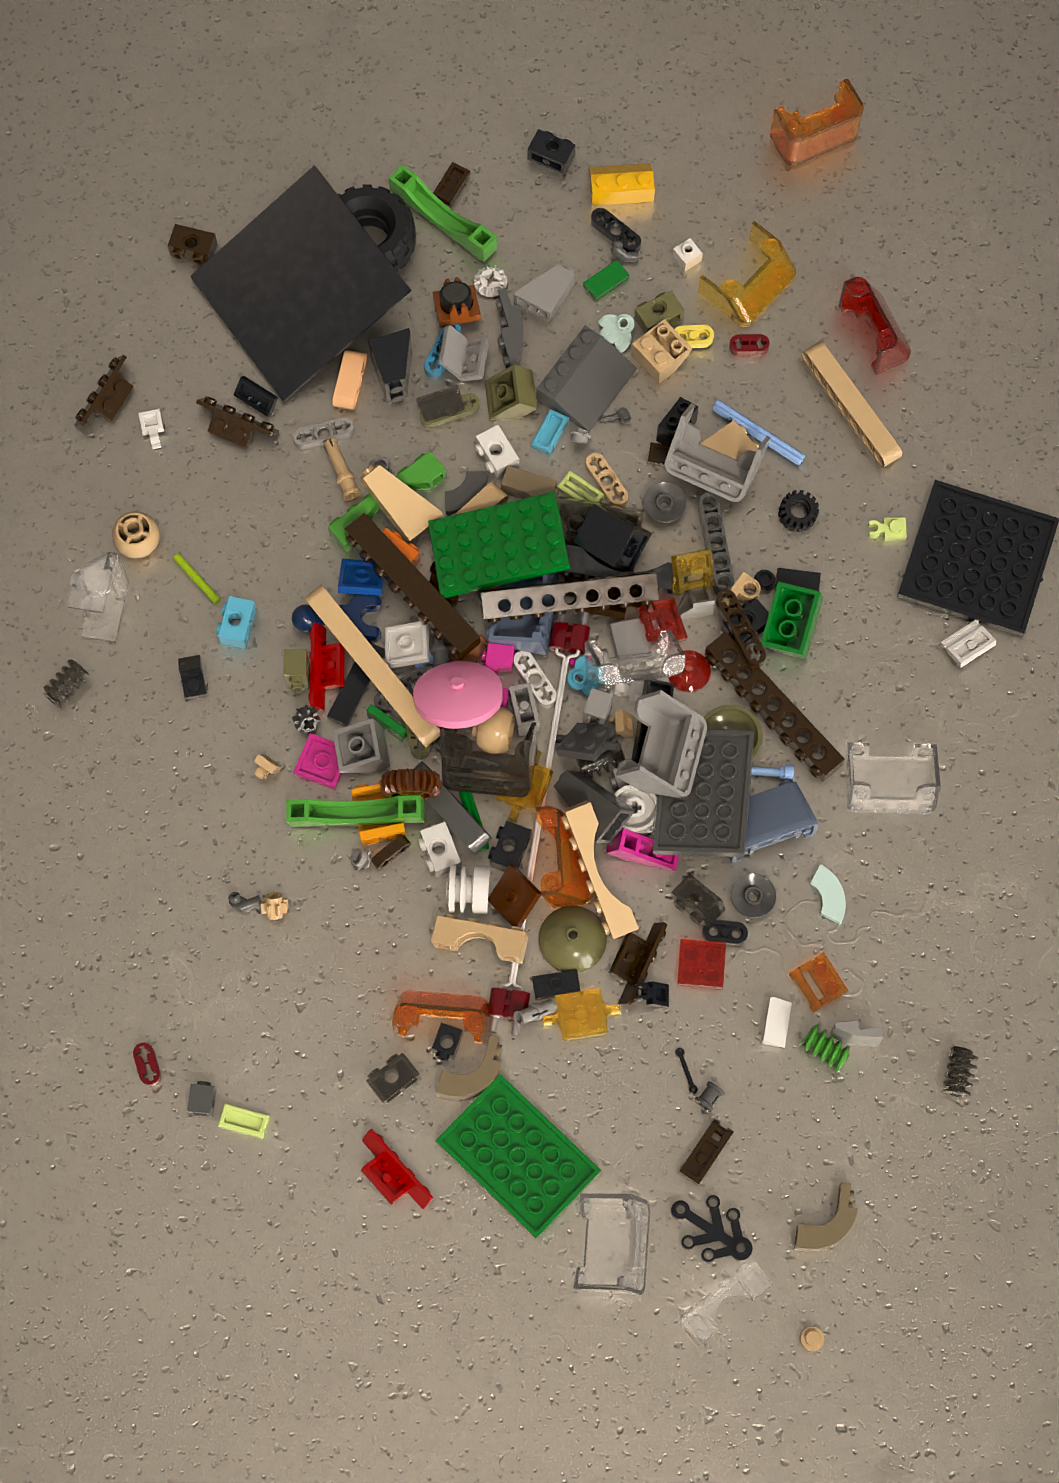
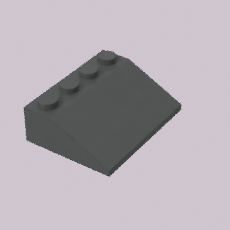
M584 326L536 388V400L550 409L569 417V421L587 430L589 433L637 370V367L603 336Z

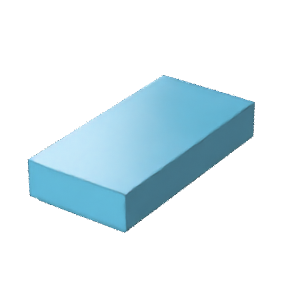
M550 409L534 437L531 447L551 455L569 422V417Z

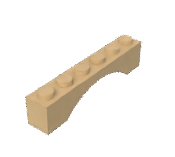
M586 800L561 810L563 813V817H560L564 829H569L571 834L569 843L572 850H577L579 855L577 864L580 871H585L588 880H585V884L589 893L593 892L596 901H593V905L597 914L601 913L604 922H601V926L605 935L609 934L611 938L616 939L639 929L631 908L620 902L609 892L598 874L594 860V840L599 823L591 802Z

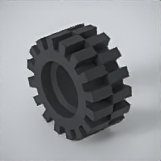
M794 490L792 494L789 492L782 499L778 509V517H780L779 521L781 523H785V528L789 526L791 527L790 531L797 529V532H801L802 529L806 531L814 525L819 514L818 502L815 503L816 498L814 496L810 498L811 493L807 492L805 495L803 494L804 490H800L799 493H797V490ZM796 504L802 505L806 509V516L803 518L793 516L791 507Z

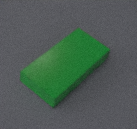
M616 260L584 281L583 286L595 300H598L629 279V274Z
M373 704L367 708L366 712L369 719H375L383 726V729L401 742L407 737L405 727Z

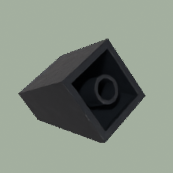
M409 328L368 341L371 362L387 403H396L407 397L412 357Z
M593 504L586 512V519L582 526L577 529L573 542L612 567L632 572L652 533L601 505Z

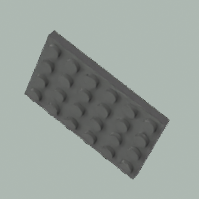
M707 730L690 794L680 798L658 795L653 843L654 854L745 857L754 731Z

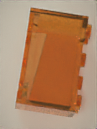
M848 78L840 81L838 84L839 92L834 94L835 105L802 118L798 110L789 113L785 111L784 106L774 109L770 137L785 163L792 166L801 164L850 143L857 138L864 105Z

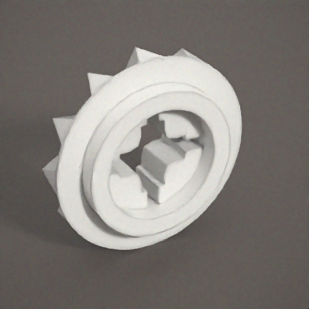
M487 265L485 268L479 269L478 273L474 276V286L481 295L495 297L498 296V290L507 287V276L503 269H498L496 265L494 267ZM493 275L494 281L488 287L486 279Z

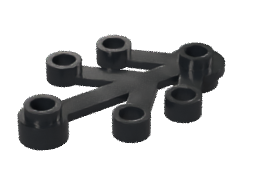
M710 1195L706 1200V1206L710 1210L713 1225L690 1211V1207L685 1201L679 1200L672 1205L671 1215L674 1219L679 1221L686 1219L707 1233L694 1237L685 1235L681 1240V1246L685 1250H691L694 1246L717 1241L727 1245V1247L716 1250L705 1248L701 1253V1258L704 1262L711 1263L714 1259L732 1256L734 1259L742 1261L748 1259L752 1254V1244L749 1239L742 1235L739 1223L740 1212L736 1208H730L726 1212V1219L731 1224L733 1237L725 1233L719 1210L720 1199L716 1195ZM710 1199H715L717 1201V1205L715 1207L709 1205ZM678 1206H683L685 1208V1212L683 1214H679L676 1211V1208ZM731 1211L737 1213V1218L734 1220L729 1218ZM687 1238L693 1242V1245L690 1247L684 1244V1240ZM738 1244L745 1246L744 1252L737 1251L736 1247ZM710 1251L713 1254V1258L710 1260L706 1259L704 1253Z

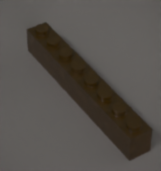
M365 513L345 528V540L351 548L356 547L360 551L359 555L362 560L373 565L376 575L380 579L383 577L386 579L390 590L394 594L399 593L403 598L402 602L409 610L413 609L417 613L418 620L423 625L427 624L432 629V635L438 641L442 640L446 644V650L453 657L456 655L461 660L480 644V636Z

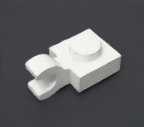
M160 409L138 413L143 436H150L153 449L161 448L158 432H163L164 427Z
M632 680L631 686L616 682L614 695L629 697L628 704L635 705L637 697L642 696L644 682Z

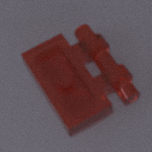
M674 598L654 602L652 612H648L646 605L638 608L640 622L644 624L646 630V640L650 642L652 649L660 647L658 638H663L665 645L687 640L688 636ZM653 620H657L660 629H654Z

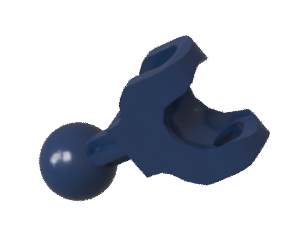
M357 595L349 603L339 605L368 642H378L381 639V630L377 626L367 625L362 621V617L366 613L377 612L381 608L382 600L380 597ZM308 604L298 606L292 613V624L301 632H310L315 622L320 625H326Z

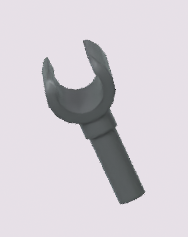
M622 407L612 415L600 417V421L602 423L619 418L621 423H626L631 420L628 410Z

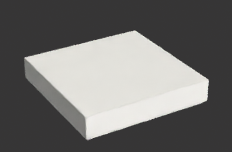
M418 621L385 628V663L390 669L429 662V626L427 624L423 625Z

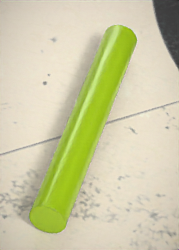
M177 553L173 560L215 605L218 604L221 598L181 554Z

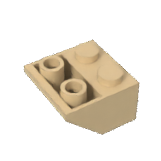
M664 319L632 343L631 355L660 384L678 369L692 351V348Z

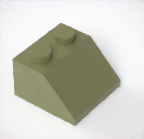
M514 364L485 380L490 420L523 417L537 409L532 370Z

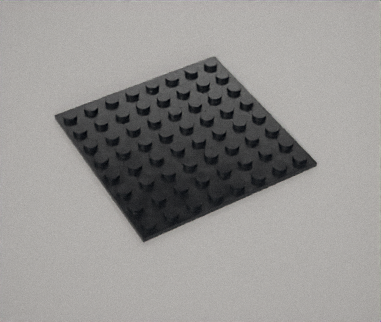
M315 165L190 276L283 402L288 400L412 291Z

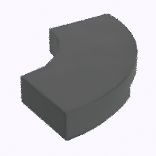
M467 471L465 480L459 487L445 492L446 514L457 513L487 485L488 471Z

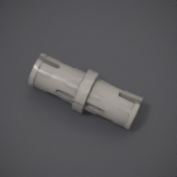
M548 999L539 1004L532 1003L528 1008L514 1012V1021L520 1026L530 1021H539L544 1016L555 1013L557 1011V1004L553 999Z

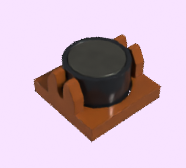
M455 277L454 282H450L448 278L445 280L440 291L433 292L440 327L481 320L474 285L468 286L458 277Z

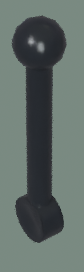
M678 1048L675 1054L680 1058L690 1086L689 1092L695 1094L698 1088L693 1083L684 1059L685 1051L682 1048Z

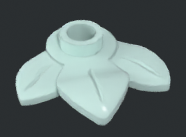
M607 314L598 321L600 326L603 327L599 334L610 344L615 343L616 349L620 353L624 352L631 345V332L635 328V321L632 316L628 314H621L619 316ZM623 321L628 322L625 327H621V323Z

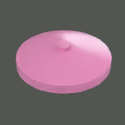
M466 661L444 663L428 670L418 679L413 690L414 705L418 714L433 725L452 729L467 728L488 720L498 711L503 701L502 683L495 672L481 664Z

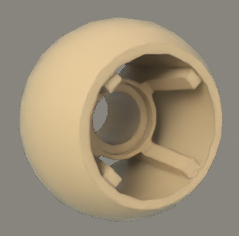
M128 512L122 515L113 526V543L117 550L126 557L136 559L146 557L155 550L159 543L160 533L158 525L146 513ZM134 528L139 529L137 533H130V531Z
M500 706L491 718L473 726L472 736L477 738V746L489 754H502L509 751L513 740L515 715L507 708Z

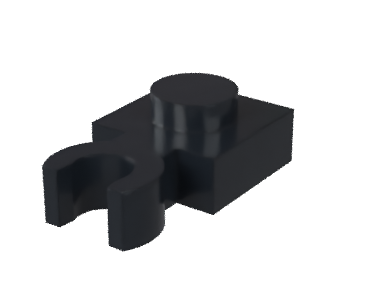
M654 981L635 984V987L641 990V995L635 996L637 1001L646 1000V1005L669 1007V984Z

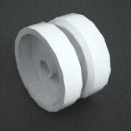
M631 785L622 787L615 793V796L637 812L636 814L633 813L623 828L643 836L650 835L655 829L657 797L655 794L641 792Z

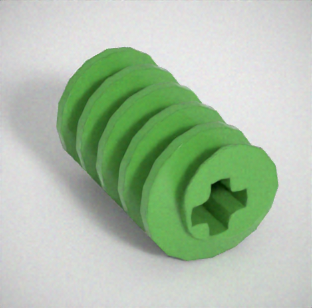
M816 1024L810 1029L799 1046L806 1043V1052L813 1048V1057L821 1053L820 1061L824 1062L829 1059L828 1067L831 1068L836 1064L835 1072L838 1073L850 1056V1046L847 1045L842 1049V1040L834 1044L835 1035L826 1038L827 1030L824 1029L819 1033V1024Z

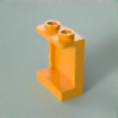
M380 781L375 785L361 784L357 785L355 789H351L353 801L386 798L381 795ZM404 823L358 825L362 846L395 840L403 834L406 836Z

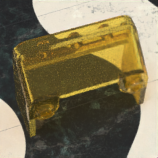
M755 221L751 225L749 240L758 246L769 259L743 286L735 280H726L718 287L702 275L698 288V294L742 327L752 325L794 281L796 276V268L781 241Z

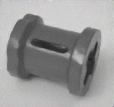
M708 1081L706 1089L700 1097L695 1098V1102L706 1111L711 1112L713 1110L712 1106L725 1093L716 1084Z

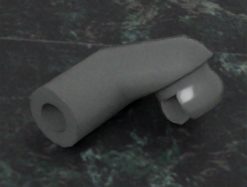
M614 241L612 243L611 254L619 261L638 262L639 252L625 251L622 248L623 243L621 241Z

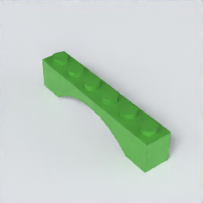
M402 164L389 177V187L392 193L398 194L405 203L483 263L497 250V236L482 224L467 220L450 209L406 166Z
M429 451L425 455H419L409 467H403L395 477L412 490L419 491L433 489L447 478L446 468ZM369 493L358 505H352L346 514L342 517H336L328 526L329 535L345 554L352 549L345 540V528L363 513L371 519L380 509Z
M421 795L395 796L366 801L286 800V822L291 827L425 823V805Z

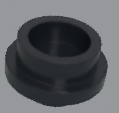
M760 570L754 576V579L760 584L761 591H769L775 585V575L769 570Z

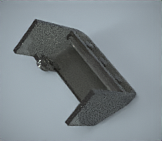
M532 722L524 741L516 745L515 755L472 751V742L467 736L454 734V729L442 727L440 731L442 782L447 789L519 798L529 794L537 757V722Z

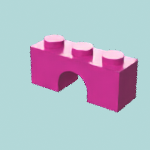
M488 643L487 650L483 649L482 663H485V666L496 674L501 672L512 673L515 646ZM503 688L501 707L507 708L509 689Z

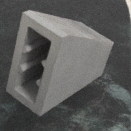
M557 264L516 290L514 293V304H520L521 308L551 322L575 285L576 274L570 268Z

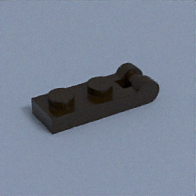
M716 1119L712 1121L679 1171L681 1175L696 1185L700 1184L734 1133L731 1129H725L719 1125L720 1122ZM714 1132L722 1137L719 1142L711 1137Z

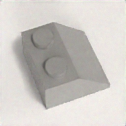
M372 718L332 731L340 773H372L390 767L383 726Z

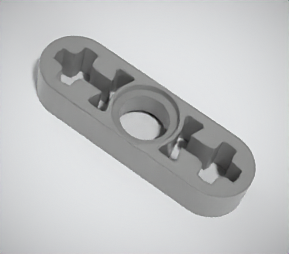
M342 417L301 427L293 434L294 444L297 448L304 450L324 445V442L327 440L332 443V438H335L337 441L349 439L354 434V424L351 419ZM342 425H346V432H343ZM332 427H335L336 435H334ZM321 429H327L330 434L326 438H321L318 436V432ZM311 432H314L315 440H313ZM301 435H304V436H305V438H306V441H305V442H302V441H301V439H300V436H301Z

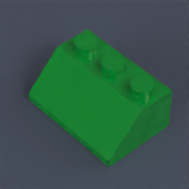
M778 582L761 640L762 646L785 655L806 660L824 598L822 593Z

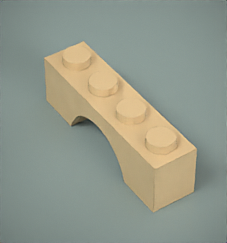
M445 914L444 917L437 916L431 939L435 948L457 952L466 941L474 938H483L495 945L500 960L523 964L528 936L522 928L511 926L510 929L502 928L500 924L489 922L486 925L472 918H467L464 921L450 914Z

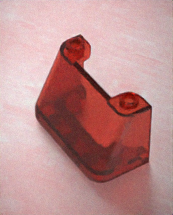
M854 277L844 281L839 301L842 313L844 314L847 311L853 312L856 318L867 315L877 333L876 344L879 349L876 351V360L871 364L874 373L879 374L908 361L911 348L882 294L862 277Z

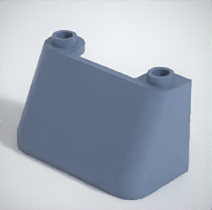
M558 573L501 585L500 589L559 582ZM546 594L542 598V604L545 606L553 602L551 594ZM523 597L520 600L522 608H527L531 605L530 597ZM507 599L500 600L498 603L499 610L504 611L508 609L509 601ZM544 612L545 616L531 617V614L523 615L522 619L517 620L501 617V621L492 622L487 627L486 638L493 644L515 646V650L548 655L554 621L553 612Z
M786 780L781 782L778 787L750 796L745 854H753L754 850L795 837V839L800 838L801 833H803L805 838L816 834L819 826L797 782ZM729 857L731 863L742 860V857Z

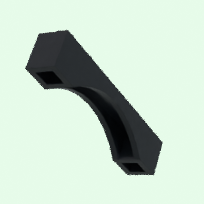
M566 544L571 569L560 571L561 575L573 576V573L582 574L581 578L591 579L595 576L609 577L655 572L657 573L658 591L659 588L668 589L667 593L673 595H680V592L686 591L689 565L667 562L648 571L623 572L599 563L580 546Z

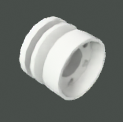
M457 865L450 866V872L446 880V900L449 913H455L456 903H460V913H464L466 903H471L473 913L488 914L489 866H474L472 876H467L466 865H462L461 875H457Z

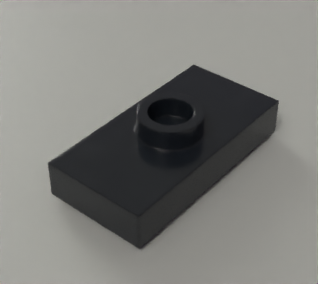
M246 376L240 377L233 394L267 417L271 416L279 398Z
M577 970L532 976L535 1000L581 993Z

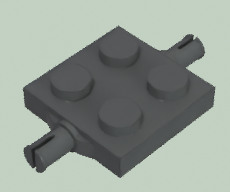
M576 723L567 735L557 734L555 742L559 743L556 748L558 756L596 761L602 753L608 750L619 752L621 750V743L612 741L617 735L615 727Z

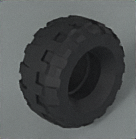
M362 184V188L355 189L354 186L347 188L342 195L338 193L339 197L363 227H378L387 234L385 240L377 246L397 272L399 269H403L410 261V256L414 252L416 244V228L413 214L410 208L405 205L404 200L398 194H391L387 188L381 186L372 188L371 184Z

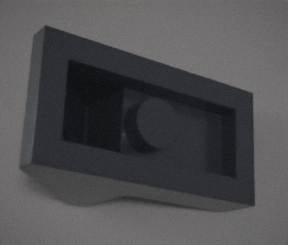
M200 655L179 658L178 666L185 700L207 697Z

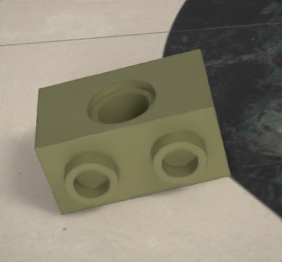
M671 290L667 293H660L649 302L640 303L635 308L634 318L645 334L664 319L671 326L682 321L684 309ZM661 311L662 314H655L654 312Z
M284 649V678L287 689H291L294 692H302L304 689H309L310 662L307 649Z

